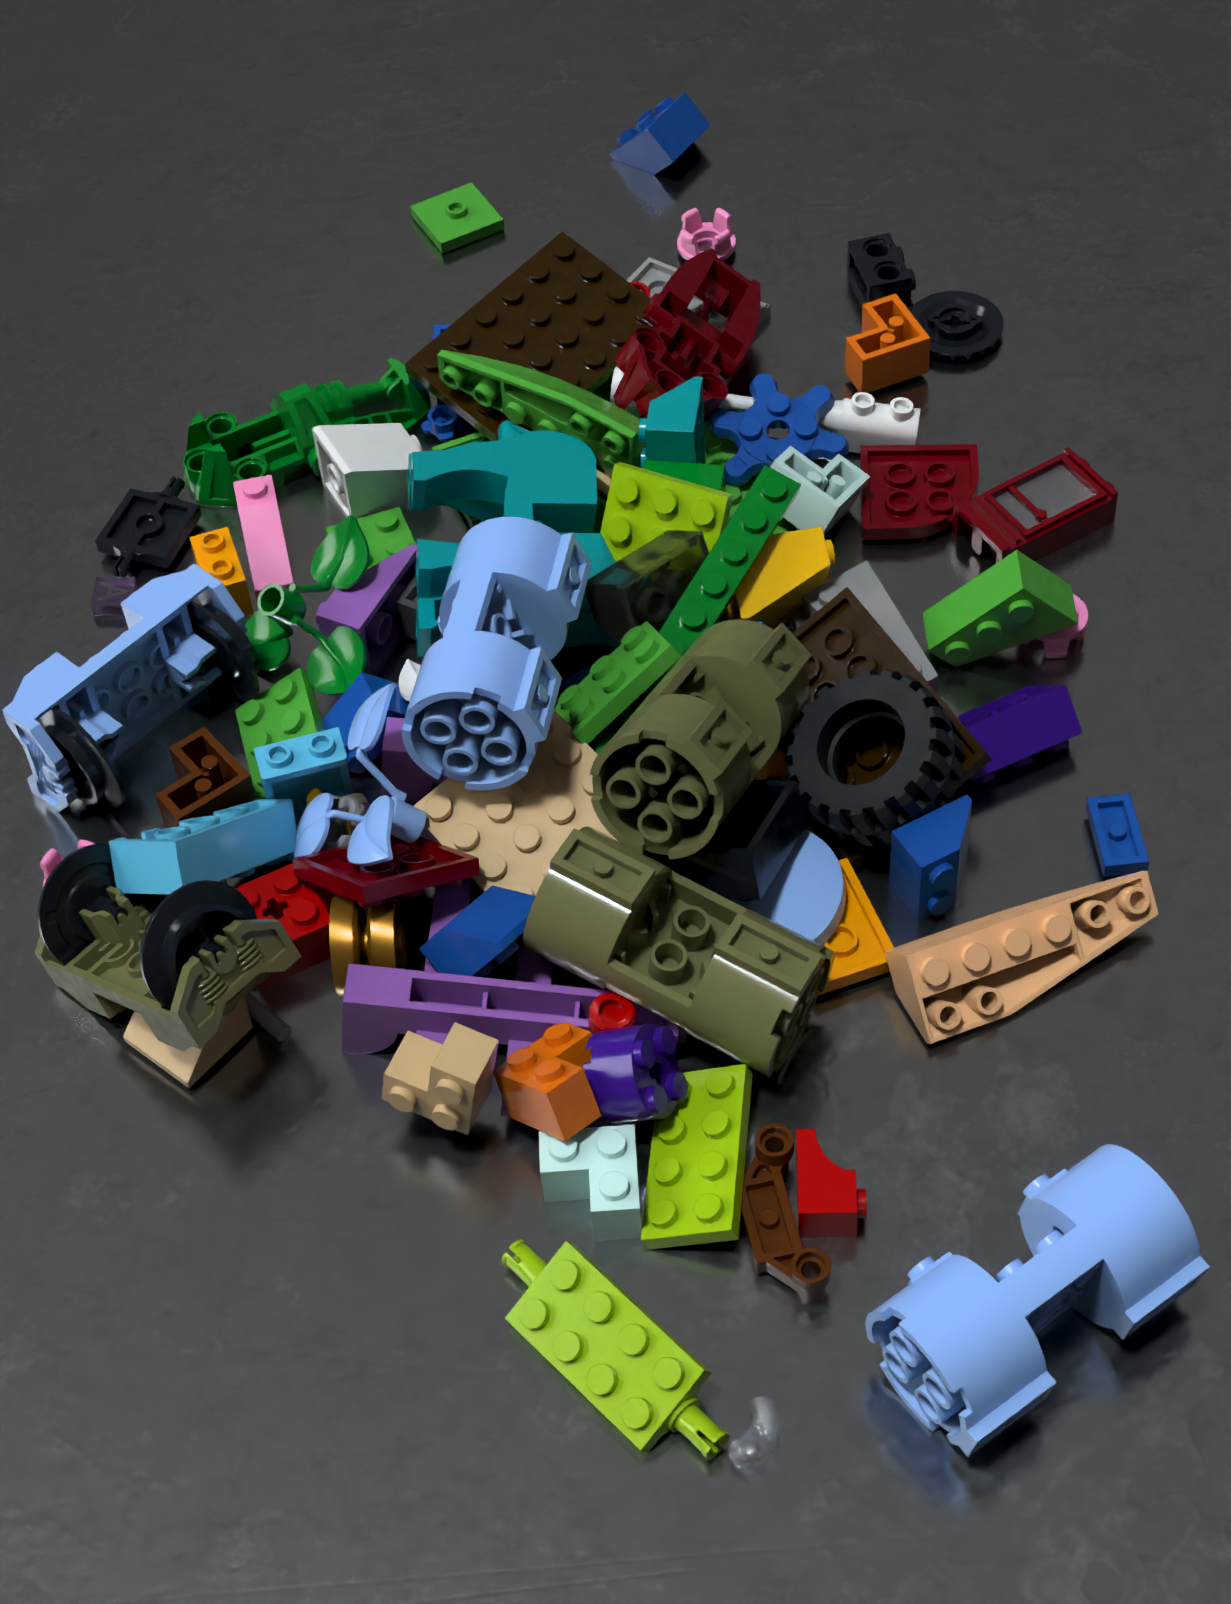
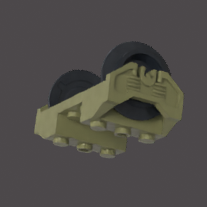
M100 843L84 846L66 856L47 878L39 899L38 926L40 936L35 949V955L56 986L64 989L87 1009L109 1019L122 1013L127 1008L141 1013L159 1041L181 1051H185L191 1046L198 1049L202 1048L217 1034L222 1016L233 1011L240 999L255 986L266 981L271 972H285L301 957L282 923L275 919H257L256 913L248 899L240 891L228 884L213 880H202L186 884L173 891L170 895L123 893L120 889L116 888L109 844Z

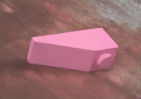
M272 475L233 482L255 595L259 596L264 587L273 583L289 589L290 584L294 582Z

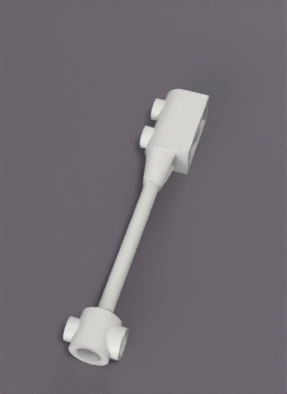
M617 366L614 369L610 403L614 405L616 403L613 396L624 375ZM858 392L851 399L834 400L831 410L820 418L819 426L824 430L841 434L849 443V452L860 453V446L915 445L921 409L913 408V403L907 398L898 397L893 399L890 404L875 402L874 397L869 393ZM728 394L718 408L745 411L753 405V398ZM632 400L625 411L636 417H641L642 414L637 409L636 403Z

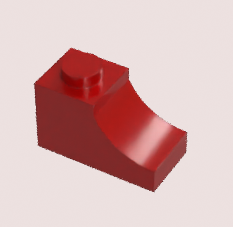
M796 1129L797 1209L800 1238L857 1237V1218H867L866 1189H857L856 1170H845L829 1160L819 1146L815 1129Z

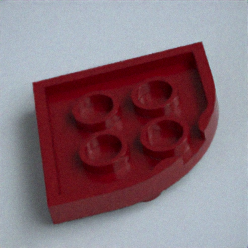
M977 444L860 446V469L870 476L861 491L862 540L928 538L952 526L955 503L961 500L965 503L977 496L979 482Z

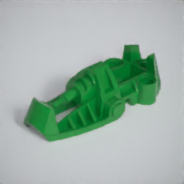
M389 358L387 359V372L380 381L346 388L340 380L333 381L329 385L322 383L316 388L313 386L308 387L306 383H301L296 387L274 394L271 403V413L240 425L237 424L236 417L228 412L213 413L205 420L200 412H198L189 425L186 455L183 458L184 482L189 488L191 495L195 497L201 506L238 507L233 485L235 481L272 475L275 489L284 485L285 475L309 466L314 474L321 478L312 432L313 427L318 425L401 423L407 433L411 435L421 427L424 421H428V413L431 410L429 392L406 373V367L403 363ZM388 398L396 399L402 407L400 410L374 413L357 418L354 416L355 411ZM252 448L254 453L239 458L242 455L243 449Z

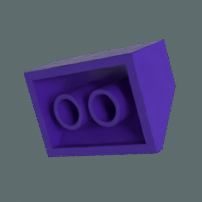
M1029 685L956 716L992 758V761L967 780L971 781L972 785L982 784L996 778L995 771L1005 766H1008L1009 769L1025 766L1034 761L1033 754L1045 750L1046 753L1062 750L1070 745V738L1083 733L1066 685Z

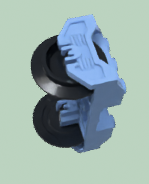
M192 564L184 571L152 579L133 592L127 599L121 602L129 630L123 632L116 640L92 656L80 667H77L64 656L55 652L23 677L13 701L2 709L7 725L23 745L33 774L27 778L31 792L58 813L77 798L87 804H95L98 801L108 807H119L124 802L125 793L119 775L111 762L212 682L222 691L238 700L249 701L258 694L259 681L257 673L260 668L259 660L253 645L245 634L248 631L247 627H245V615L224 584L196 564ZM197 597L202 605L193 602L192 600H194Z

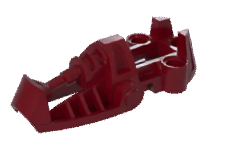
M712 248L697 254L679 267L664 285L659 294L655 293L642 311L644 314L642 320L653 328L645 326L636 328L616 354V364L624 373L613 396L616 406L625 410L633 400L639 412L647 418L650 401L695 376L703 377L705 423L728 395L727 386L718 375L725 380L729 377L733 378L746 360L744 356L752 343L759 321L760 283L755 279L749 281L716 256L717 252ZM696 296L703 302L700 310L692 312L687 307L693 297ZM712 309L723 317H727L720 330L709 324L710 319L708 315Z

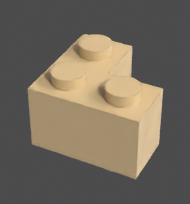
M454 1022L443 1044L408 1030L384 1073L381 1099L389 1102L400 1111L414 1112L431 1119L443 1129L457 1130L468 1135L491 1091L492 1071L495 1067L499 1040Z

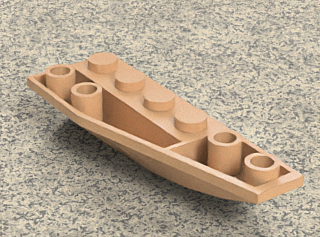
M1140 871L1012 907L884 952L896 995L926 1043L932 1044L1012 1015L1153 919L1159 913L1148 871Z

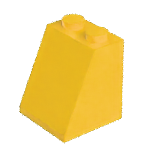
M822 526L778 533L771 536L727 607L729 620L763 621L768 627L774 628L802 609V596L825 584L826 580H830V565L835 564L832 541L825 540Z

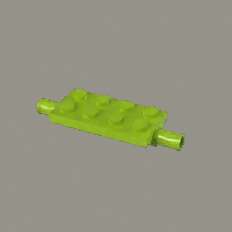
M523 1239L512 1243L509 1249L516 1255L512 1257L508 1252H505L501 1262L506 1267H509L528 1286V1289L505 1319L640 1451L649 1452L659 1438L671 1430L672 1432H681L707 1460H711L718 1455L721 1449L716 1444L720 1442L725 1446L730 1435L716 1425L699 1408L700 1401L697 1399L699 1388L712 1372L574 1243L565 1241L548 1264Z

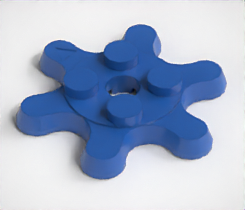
M766 373L759 374L750 384L753 405L749 409L741 412L719 409L708 420V429L713 436L730 439L738 447L737 454L725 464V482L730 486L744 485L752 476L760 473L764 465L771 467L773 461L790 446L811 461L814 459L831 461L838 454L844 458L849 454V443L841 434L824 431L819 426L820 418L830 411L834 405L832 392L823 385L814 386L802 397L789 398L786 394L779 392L778 384L771 375ZM770 428L772 430L787 428L789 433L780 440H775L768 436Z

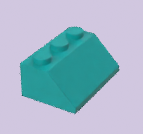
M695 376L650 401L647 418H640L639 442L646 443V448H642L641 468H643L644 460L706 464L703 377Z

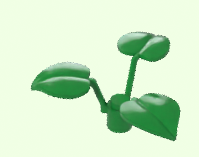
M349 515L337 524L322 541L314 554L311 563V576L322 584L299 586L292 583L289 589L273 583L264 587L260 592L257 600L258 611L247 620L245 625L248 630L245 634L258 656L259 671H274L288 660L291 653V643L288 637L294 633L290 625H296L322 644L310 654L306 670L308 681L318 692L326 695L344 694L358 675L364 672L366 649L360 635L351 628L339 626L334 629L327 639L324 634L302 620L306 614V604L302 596H300L301 593L327 592L332 585L340 590H347L357 584L364 576L370 561V551L367 540L355 517Z

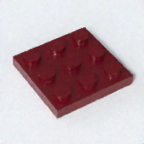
M391 835L393 859L370 866H359L351 863L347 859L348 845L293 858L294 876L311 882L313 887L333 891L337 897L355 900L361 907L382 906L386 903L387 898L395 896H421L425 893L424 889L434 886L442 888L456 887L462 884V879L480 874L478 857L420 836L413 843H407Z

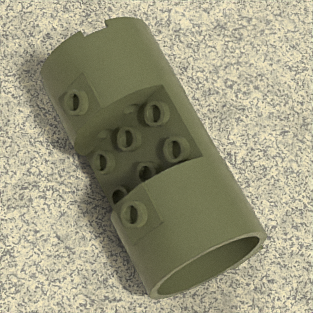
M736 619L723 621L706 629L597 755L590 771V775H593L592 784L594 792L591 802L603 826L621 844L641 854L649 851L668 855L669 859L683 858L702 849L730 814L790 732L794 722L798 721L801 716L800 712L808 701L809 678L805 663L812 654L783 623L772 629L755 621Z
M585 826L580 830L574 828L551 859L550 869L534 898L523 933V945L527 950L605 991L612 990L684 1028L688 1035L743 1064H747V1066L768 1077L771 1076L773 1070L777 1072L801 1037L812 1016L810 1012L818 997V992L815 990L819 992L824 991L835 959L834 951L752 909H746L672 871L670 867L621 844L619 841L589 826Z

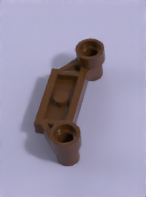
M777 1123L767 1124L760 1128L756 1134V1156L744 1175L741 1218L757 1273L767 1271L794 1289L803 1301L817 1302L825 1295L826 1286L830 1282L831 1261L828 1255L818 1248L809 1247L803 1249L782 1177L788 1171L789 1161L794 1153V1137L792 1132L784 1125Z

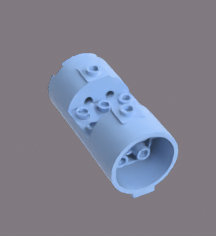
M498 517L475 525L462 538L439 609L437 623L443 638L435 642L428 649L422 660L402 727V739L408 754L422 770L435 779L439 780L442 774L448 778L466 782L464 789L486 791L507 787L519 781L528 773L529 766L535 758L539 742L547 739L562 681L561 676L550 660L562 649L570 622L578 619L592 565L573 532L561 535L554 529L531 519Z
M1113 1144L1103 1145L1069 1170L1064 1168L1052 1178L1043 1174L1024 1189L1023 1194L1026 1198L1017 1214L1020 1216L1026 1242L1034 1256L1025 1264L1019 1258L1015 1259L1005 1266L994 1279L972 1260L961 1255H952L950 1251L936 1261L929 1256L909 1271L907 1276L910 1278V1281L904 1289L867 1315L865 1327L868 1340L874 1344L879 1341L884 1361L879 1365L897 1394L932 1432L939 1426L948 1431L949 1433L946 1436L949 1442L958 1445L967 1457L1046 1399L1057 1383L1047 1371L1044 1354L1036 1334L1071 1308H1075L1093 1323L1101 1327L1114 1329L1121 1339L1124 1340L1197 1285L1210 1268L1200 1255V1246L1195 1229L1174 1192L1156 1171L1131 1151Z

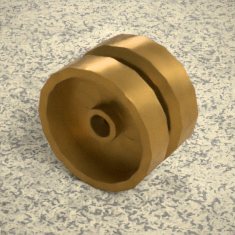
M399 896L387 898L386 903L382 906L368 907L367 923L364 907L359 906L357 901L343 897L332 898L329 918V942L333 982L338 996H344L349 963L405 969L406 934Z

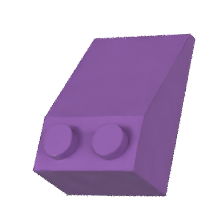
M411 544L367 569L361 580L347 590L335 588L327 601H323L317 609L316 623L318 624L319 632L324 634L327 639L334 629L339 626L351 628L360 635L366 649L364 673L376 676L404 637L399 632L394 601L416 574L417 545Z

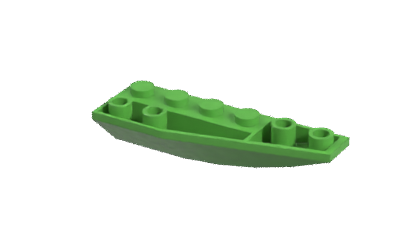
M441 350L438 353L439 378L448 387L462 390L474 397L481 405L485 407L491 406L502 412L516 424H523L534 431H557L580 439L593 451L596 465L602 467L610 476H612L614 464L618 462L641 468L642 448H646V443L639 442L640 419L589 391L526 367L482 356Z

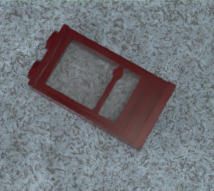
M1067 447L1062 454L965 503L962 500L955 503L952 533L957 537L972 529L973 550L977 554H982L987 551L989 544L997 552L996 563L1015 550L1020 551L1033 561H1037L1115 520L1118 492L1109 481H1105L1094 471L1085 459L1080 458L1073 450Z

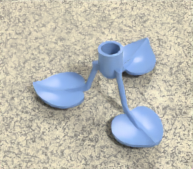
M394 683L386 685L372 694L361 705L352 721L347 743L348 749L356 752V758L392 797L387 795L378 797L370 805L367 813L361 816L340 810H332L334 796L330 793L318 795L309 803L300 819L296 834L294 858L319 852L327 838L330 822L335 819L359 823L351 835L347 850V859L359 866H370L392 860L391 835L407 843H413L420 836L425 826L426 813L404 802L407 794L398 790L367 756V751H370L379 739L392 694L398 685Z

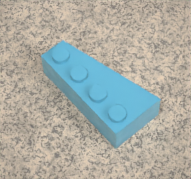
M258 799L213 812L214 816H202L179 821V826L153 828L141 832L142 839L121 837L108 841L116 888L120 889L123 893L170 895L178 888L192 882L213 880L227 884L226 878H238L255 874V867L257 866L265 867L283 863V856L295 851L297 828L292 799Z

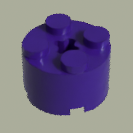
M648 1023L599 1031L589 1038L585 1049L593 1048L591 1062L583 1063V1069L601 1115L604 1114L609 1119L605 1122L606 1124L615 1126L663 1119L673 1112L677 1100L685 1099L687 1095V1081L684 1074L678 1068L675 1054L676 1040L670 1027H659L656 1024Z

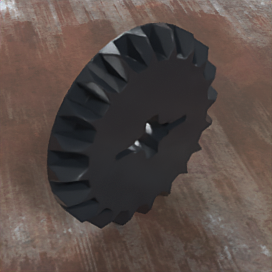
M964 291L935 293L918 301L910 310L931 338L930 354L935 353L938 360L944 356L951 357L952 361L956 357H963L969 360L972 354L982 357L985 350H993L995 343L1001 340L1004 322L1001 312L988 299L974 293ZM951 325H957L958 329H951Z

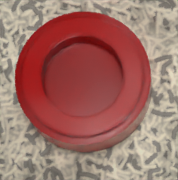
M617 993L601 994L590 1005L588 1014L589 1028L593 1033L634 1026L635 1007L629 999Z

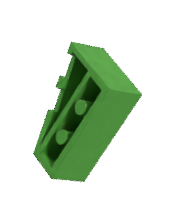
M1015 550L923 612L928 651L954 667H959L1078 624L1071 585L1018 550Z

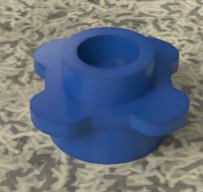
M438 405L429 411L428 421H424L421 427L425 434L431 433L440 441L447 442L454 438L459 429L465 428L467 422L447 405Z

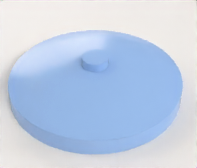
M804 830L761 900L742 902L737 899L729 900L746 909H752L823 946L834 933L842 918L846 904V887L840 863L832 849L818 836L808 830Z

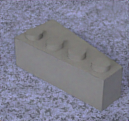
M867 560L802 596L803 624L848 587L937 693L938 674Z

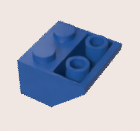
M686 92L674 100L669 95L654 108L656 112H653L650 108L635 120L637 124L635 126L636 129L634 130L630 127L616 139L619 145L609 154L612 159L653 175L672 164L710 126Z
M492 885L424 943L419 950L439 973L485 977L495 968L490 962L493 958L500 965L520 948L515 939L519 937L523 942L526 920L535 896Z

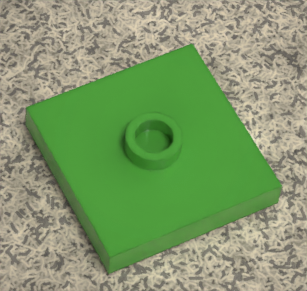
M472 182L410 206L411 216L442 254L505 229L504 219Z

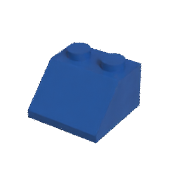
M968 795L891 831L889 886L918 922L931 915H940L956 903L968 856L972 800Z

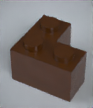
M205 726L169 747L178 781L155 794L166 828L179 826V821L214 816L213 812L257 800L251 775Z

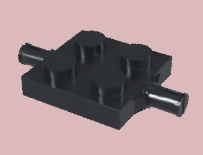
M171 477L165 489L160 492H144L130 488L95 540L98 552L119 557L111 567L113 575L118 578L120 576L125 578L132 565L136 562L168 569L202 516L199 504L182 501L178 498V495L185 487V482L181 478Z

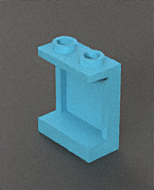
M339 727L253 748L266 799H292L296 828H298L302 814L308 806L307 796L312 789L318 788L321 793H330L333 796L339 797L353 793L347 765V754Z

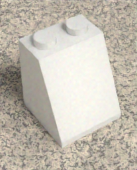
M401 423L318 425L312 428L322 484L345 517L351 515L357 519L399 506L401 511L408 509V456L412 452L422 451V447L415 435L410 436Z

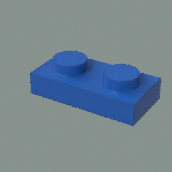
M1131 794L1088 797L1085 809L1103 877L1148 871L1149 859Z

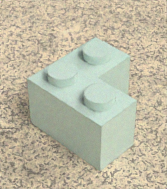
M792 446L788 447L776 458L770 467L801 484L799 493L783 518L796 526L798 530L822 526L824 535L850 510L870 478L867 473L840 454L836 455L822 469Z
M635 1125L584 1128L566 1142L539 1131L540 1176L544 1202L590 1199L594 1241L641 1238L642 1222Z

